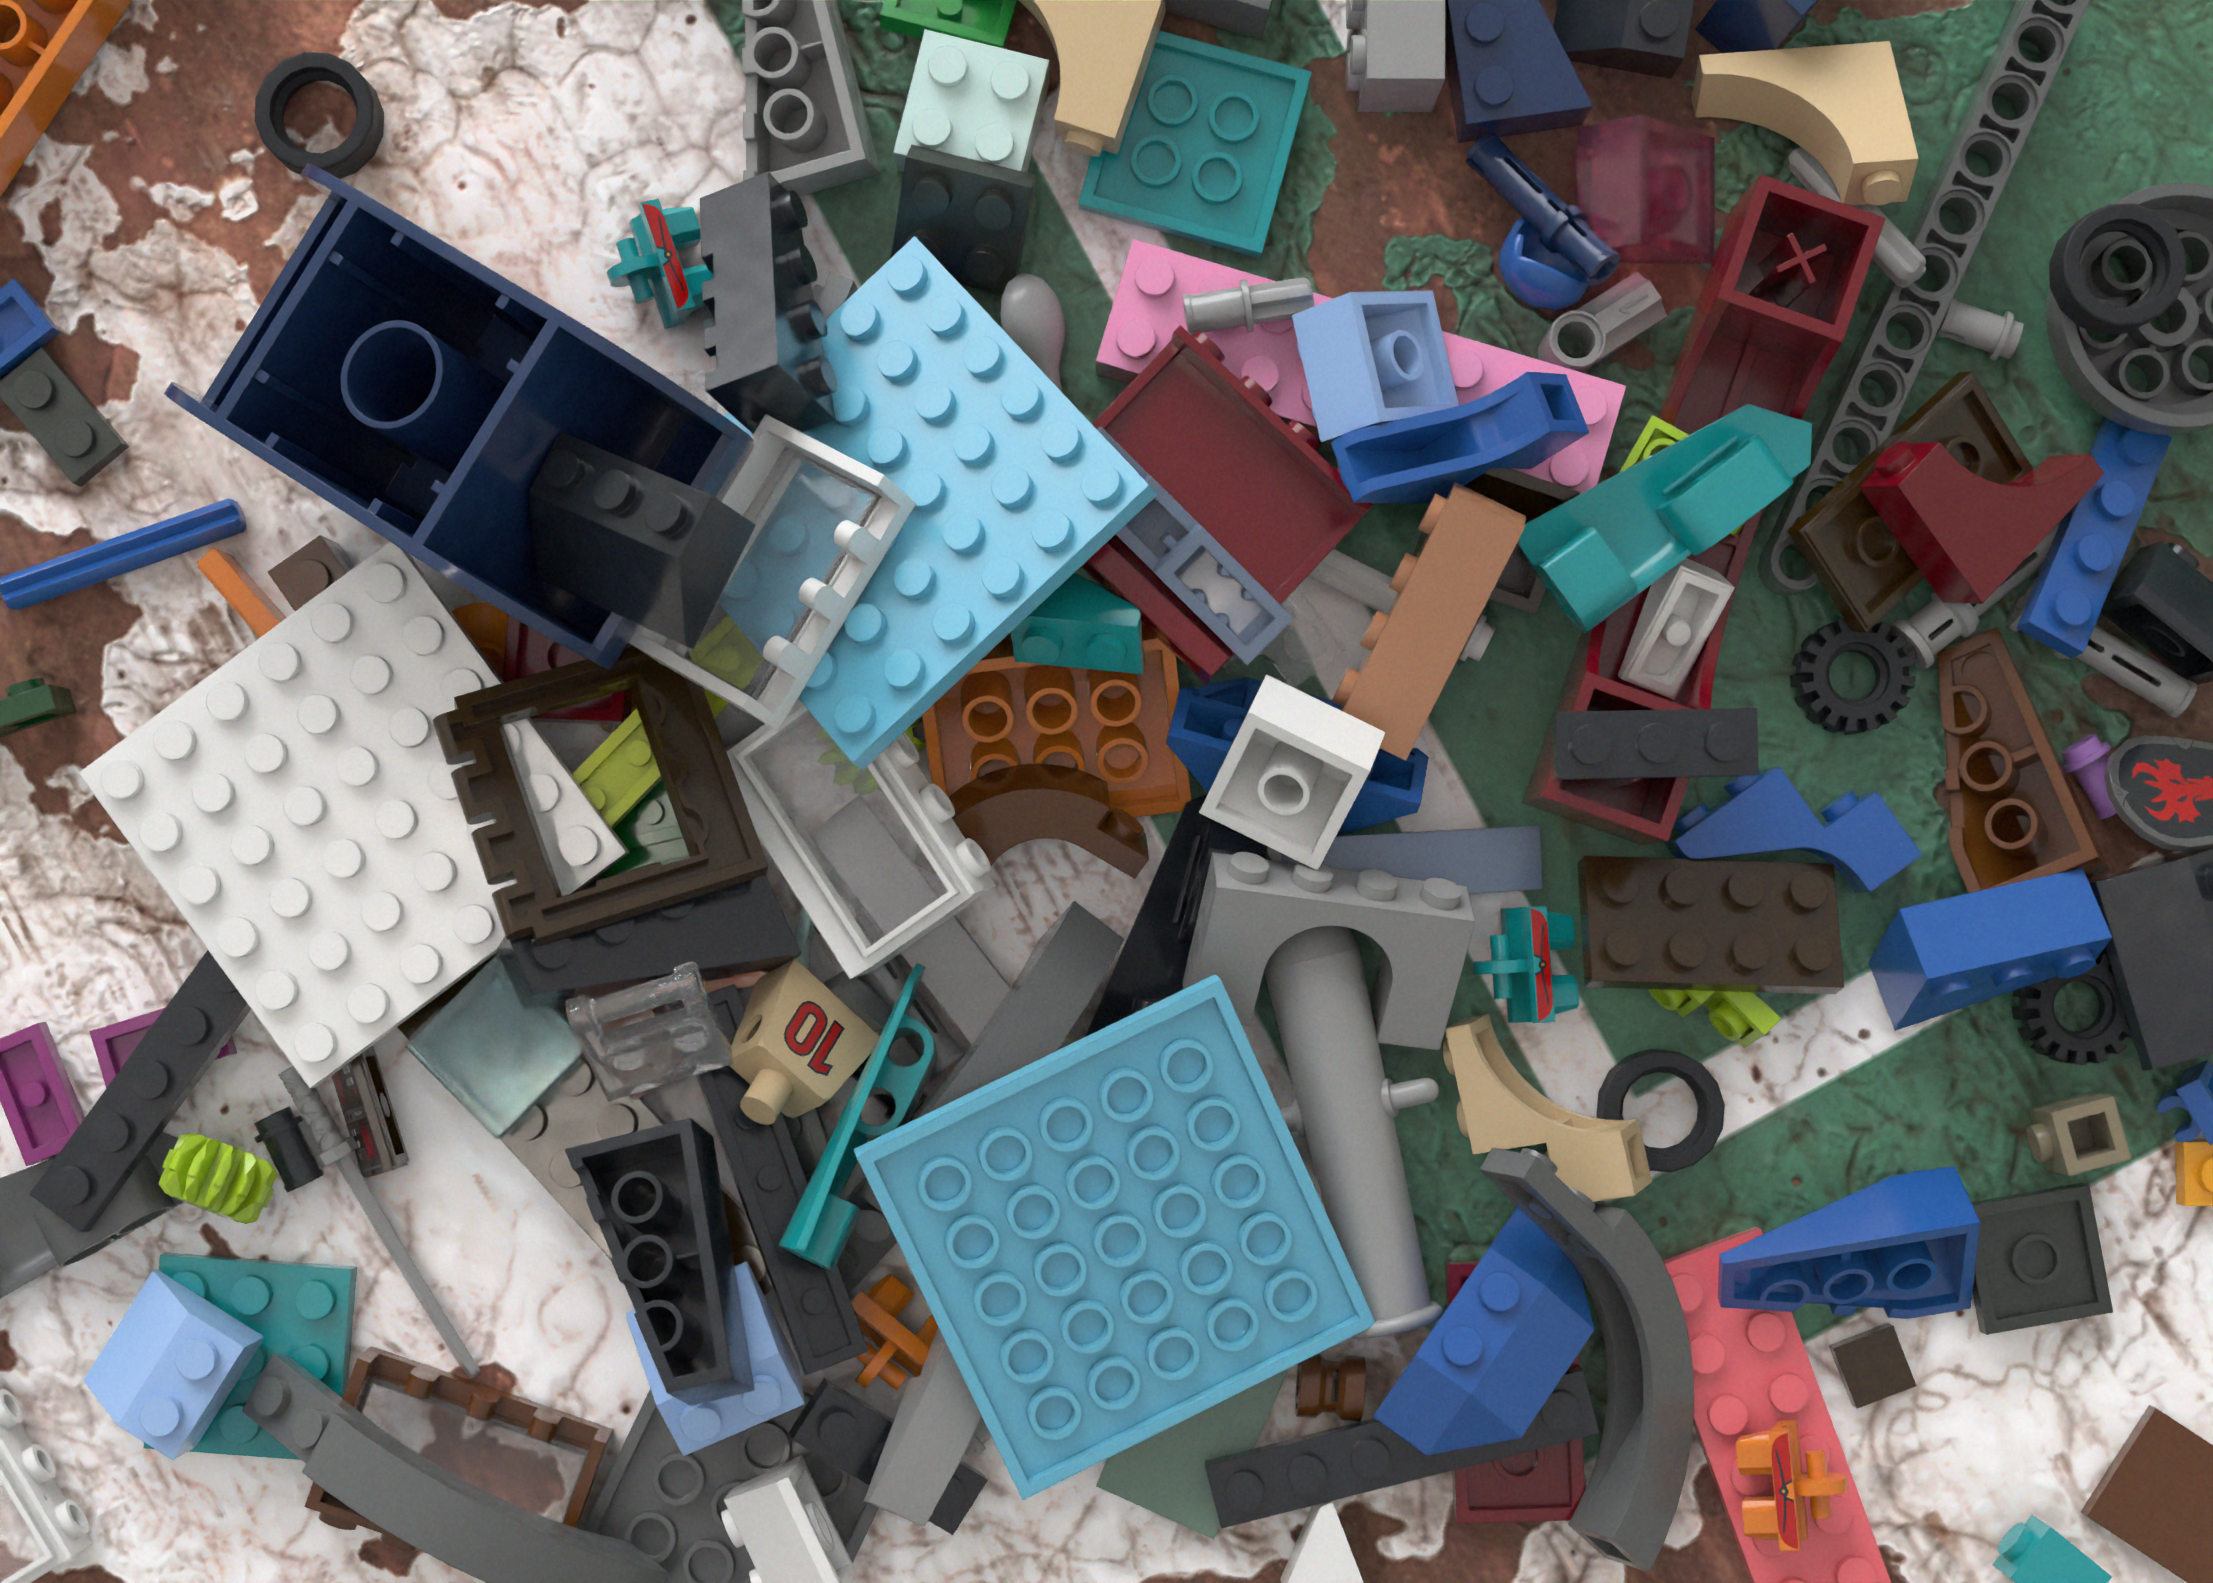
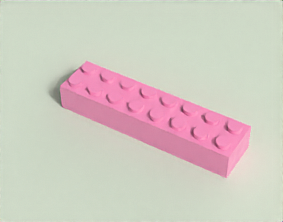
M1133 239L1096 358V374L1130 384L1167 346L1172 339L1173 332L1179 325L1187 331L1182 294L1189 293L1190 295L1240 287V280L1245 279L1248 286L1276 281ZM1313 292L1314 306L1334 299ZM1293 319L1254 324V331L1247 332L1245 326L1203 332L1223 352L1225 359L1221 363L1239 380L1244 376L1252 378L1269 394L1273 401L1269 408L1287 425L1292 420L1297 421L1320 441L1317 424L1312 415V402L1304 367L1297 349V337ZM1442 331L1459 405L1490 394L1526 372L1567 375L1589 433L1532 469L1514 470L1581 493L1596 486L1626 386Z

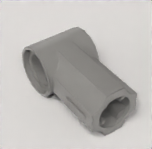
M1638 271L1579 309L1564 313L1557 318L1541 340L1538 347V359L1586 373L1593 365L1667 318L1661 296L1650 280L1645 279ZM1572 334L1578 337L1585 346L1586 356L1583 358L1566 356L1560 350L1558 336Z

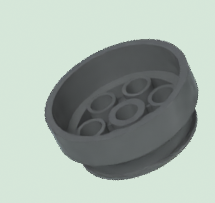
M2183 182L2151 186L2136 191L2114 204L2135 203L2158 212L2176 229L2185 252L2191 259V274H2186L2178 298L2165 311L2169 319L2168 333L2157 331L2149 322L2125 334H2107L2105 343L2095 341L2089 336L2086 329L2077 326L2059 309L2051 292L2050 284L2046 300L2047 333L2054 358L2063 376L2079 397L2096 412L2123 427L2139 432L2157 435L2188 434L2213 427V312L2211 309L2213 298V186ZM2106 232L2093 238L2084 248L2080 259V274L2088 291L2101 303L2111 307H2128L2139 302L2150 291L2154 280L2153 263L2146 248L2133 236L2122 232ZM2109 257H2117L2126 263L2130 272L2128 284L2120 283L2111 276L2108 269ZM2190 355L2202 358L2209 369L2207 383L2199 382L2191 375L2188 367ZM2127 364H2134L2145 373L2147 379L2145 392H2138L2128 384L2125 377Z

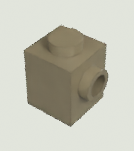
M2087 1092L2028 1108L2033 1125L2027 1126L2026 1129L2028 1144L2035 1160L2039 1164L2044 1163L2047 1171L2071 1176L2132 1159L2115 1098L2112 1095Z

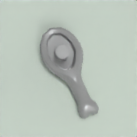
M1020 273L1007 283L1002 295L1000 312L1002 329L1062 392L1059 366L1066 336V323L1062 305L1055 292L1042 278L1027 273Z

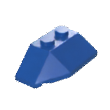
M1243 677L1214 682L1199 689L1194 686L1180 688L1166 744L1207 793H1209L1263 681ZM1308 694L1332 707L1341 710V706L1333 703L1332 700ZM1379 748L1372 768L1337 835L1417 813L1421 805L1429 757L1418 748H1412L1405 761Z
M1518 1207L1372 1416L1373 1419L1425 1456L1522 1438L1595 1330L1581 1274L1556 1243Z

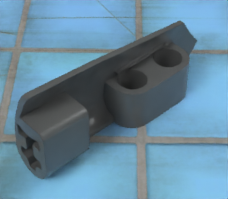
M162 1131L89 1232H79L29 1195L55 1158L1 1177L0 1298L58 1265L59 1267H65L87 1258L184 1203L165 1194L158 1184L164 1171L162 1165L169 1150L174 1149L178 1137Z

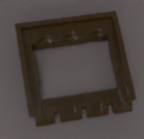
M635 646L624 649L612 670L598 665L589 659H585L454 697L455 710L440 714L432 721L448 765H456L471 760L474 762L454 770L451 773V778L467 824L473 825L489 820L494 821L493 824L474 830L471 836L488 885H496L510 880L515 882L513 885L503 887L492 893V898L507 940H514L532 934L536 946H540L767 875L768 864L703 687L660 664ZM689 651L685 658L693 662ZM630 688L690 857L663 866L661 861L598 880L595 887L562 896L503 725Z

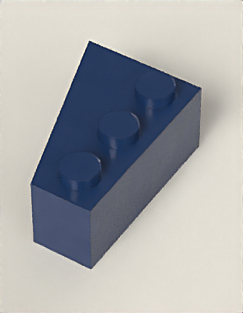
M1445 0V59L1458 143L1476 141L1488 133H1495L1498 137L1583 125L1593 105L1539 0Z

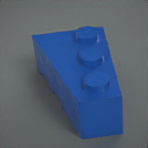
M2083 868L1901 908L1898 910L1868 963L1893 1028L1896 1031L2056 976L2059 978H2070L2083 974L2096 965L2095 960L2111 940L2112 935Z

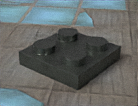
M911 144L905 160L891 258L915 236L958 283L1003 294L1007 283L1018 276L1036 175Z
M2078 1183L1971 1202L1980 1220L1972 1294L1981 1333L1989 1335L2113 1313L2092 1196L2088 1184Z

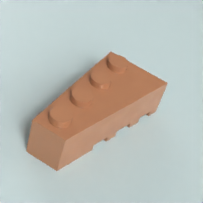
M1454 482L1447 498L1436 493L1434 494L1418 527V530L1428 535L1417 556L1407 552L1404 554L1389 585V588L1397 591L1398 594L1387 614L1379 610L1375 612L1360 643L1361 646L1369 650L1358 671L1348 667L1332 699L1333 703L1341 706V711L1384 731L1385 735L1379 748L1405 761L1525 528V515Z

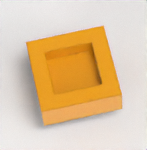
M2175 1140L2176 1204L2182 1206H2213V1144L2210 1145L2207 1140H2191L2189 1142H2177Z

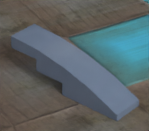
M1100 426L1097 430L1158 494L1116 535L1248 665L1294 618Z
M1540 825L1341 835L1335 837L1322 861V864L1333 869L1356 872L1376 869L1387 872L1393 877L1423 881L1429 878H1443L1452 881L1456 885L1467 886L1468 894L1543 889ZM1281 853L1282 862L1296 864L1299 862Z

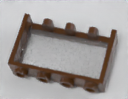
M370 1346L357 1358L343 1397L345 1401L385 1432L452 1474L519 1507L578 1528L613 1431L612 1428L373 1346ZM313 1481L304 1507L320 1512L318 1518L325 1524L343 1530H355L357 1525L382 1533L381 1541L391 1547L405 1551L418 1550V1548L360 1515Z

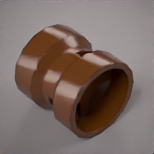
M1318 1353L1298 1363L1295 1396L1296 1417L1316 1418L1322 1412L1336 1413L1341 1420L1361 1422L1366 1385L1365 1357L1345 1355L1339 1361L1325 1360ZM1333 1372H1336L1334 1402H1331Z

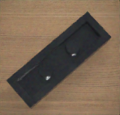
M1757 708L1552 713L1553 780L1746 777L1759 775Z
M823 1378L790 1429L789 1435L793 1441L865 1484L870 1485L894 1419L826 1378ZM961 1460L928 1521L953 1535L988 1479L982 1472Z

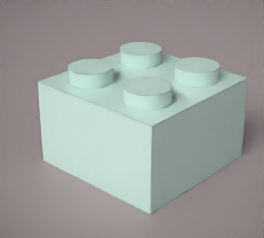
M925 29L893 152L898 171L904 172L906 156L912 144L1027 173L1051 81L1049 60Z

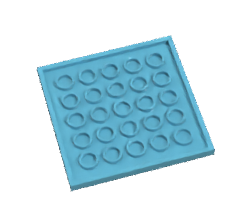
M915 236L826 319L827 336L821 339L824 356L829 360L837 379V392L831 394L836 420L802 432L885 475L916 502L914 509L799 696V700L849 760L862 770L1158 495ZM729 412L724 416L731 422H733L735 425H737L739 428H741L743 431H745L748 435H752V433L746 427H744L736 418H734ZM806 463L802 465L719 601V604L762 655L764 647L771 637L778 635L788 640L806 611L807 606L798 597L802 584L808 578H815L823 583L843 550L834 542V533L838 525L844 520H849L858 525L874 499Z
M1216 974L853 1149L1022 1500L1138 1444L1372 1327L1376 1323L1225 987Z

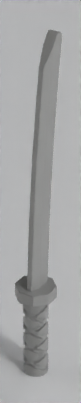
M294 1066L279 1073V1078L284 1081L283 1085L287 1092L291 1094L290 1097L293 1098L295 1106L300 1111V1114H302L303 1120L307 1127L310 1128V1131H312L311 1133L322 1151L315 1156L321 1167H325L333 1162L336 1163L432 1323L462 1370L470 1379H473L481 1373L479 1367L421 1276L349 1154L358 1148L353 1136L344 1139L343 1135L339 1133L340 1130L335 1121L330 1117L331 1114L326 1105L320 1100L321 1096L315 1087L309 1088Z

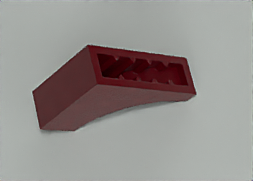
M1900 442L1885 450L1875 461L1876 469L1859 488L1943 603L1983 604L2103 476L2104 472L2091 454L2048 456L2028 474L2002 485L1986 480L1969 471L1954 459L1940 442Z

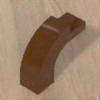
M1053 764L1010 766L974 779L949 797L955 810V815L952 817L953 821L965 839L970 838L981 847L990 862V866L1004 852L1020 843L1048 838L1075 844L1134 879L1149 860L1147 838L1143 826L1133 816L1123 810L1114 808L1109 812L1107 782L1075 768ZM917 844L916 864L938 876Z

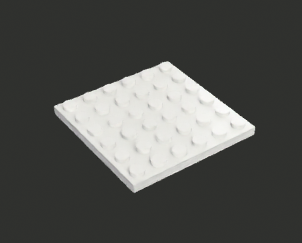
M390 541L79 772L84 782L309 1088L319 1086L497 953V948L505 934L492 898V893L503 887L515 884L514 880H510L496 885H488L471 833L478 828L493 824L494 821L489 820L473 825L467 824L451 778V773L454 770L474 762L471 760L456 765H448L432 722L436 716L455 710L454 697L504 682L409 553ZM529 717L505 724L503 726L561 894L565 896L578 892L630 852L532 719Z

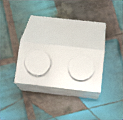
M1266 674L1199 813L1318 871L1372 768L1385 732Z
M802 1455L732 1488L725 1497L724 1502L728 1509L721 1512L723 1524L735 1547L746 1546L755 1566V1569L749 1571L751 1583H853L857 1571Z

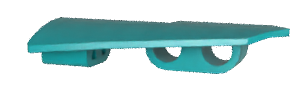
M1746 404L1525 524L1517 544L1562 611L1581 632L1586 634L1689 555L1693 554L1696 556L1709 549L1785 492L1794 483L1792 479L1811 465L1812 423Z
M918 963L909 975L779 1243L781 1248L831 1272L834 1271L862 1212L856 1205L840 1198L858 1161L853 1149L867 1143L868 1140L872 1141L909 1123L936 1066L938 1058L937 1047L931 1033L918 1020L907 1016L917 995L925 970V966ZM903 1036H914L924 1043L922 1057L911 1066L903 1067L890 1061L889 1052L891 1046L897 1039ZM877 1094H884L893 1098L896 1109L890 1121L879 1126L868 1125L862 1121L861 1112L868 1098Z

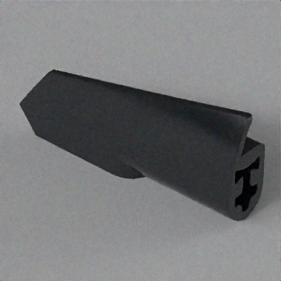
M1208 794L1185 803L1085 1037L1183 990V978L1212 852L1229 855L1238 852H1249L1266 859V845L1199 813Z

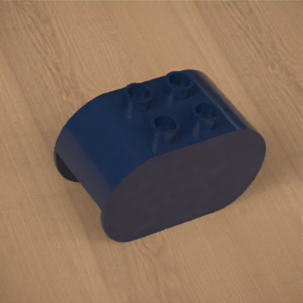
M307 163L300 175L312 186L328 196L325 203L205 396L203 397L172 381L164 394L204 423L453 582L573 652L612 670L639 625L537 578L528 492L559 432L566 433L689 485L717 499L754 439L709 405L595 331L321 168Z

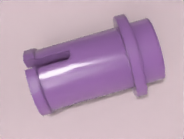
M2091 734L2069 745L2061 754L2066 761L2063 764L2065 772H2073L2095 808L2096 815L2101 820L2117 814L2108 798L2104 779L2109 758L2107 752L2111 749V746L2107 741L2100 742L2096 734Z

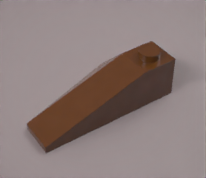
M1998 627L1938 652L1941 721L1945 733L1947 763L1945 782L1946 790L1949 793L1951 828H1949L1950 851L1968 893L2083 868L2087 879L2109 871L2110 869Z

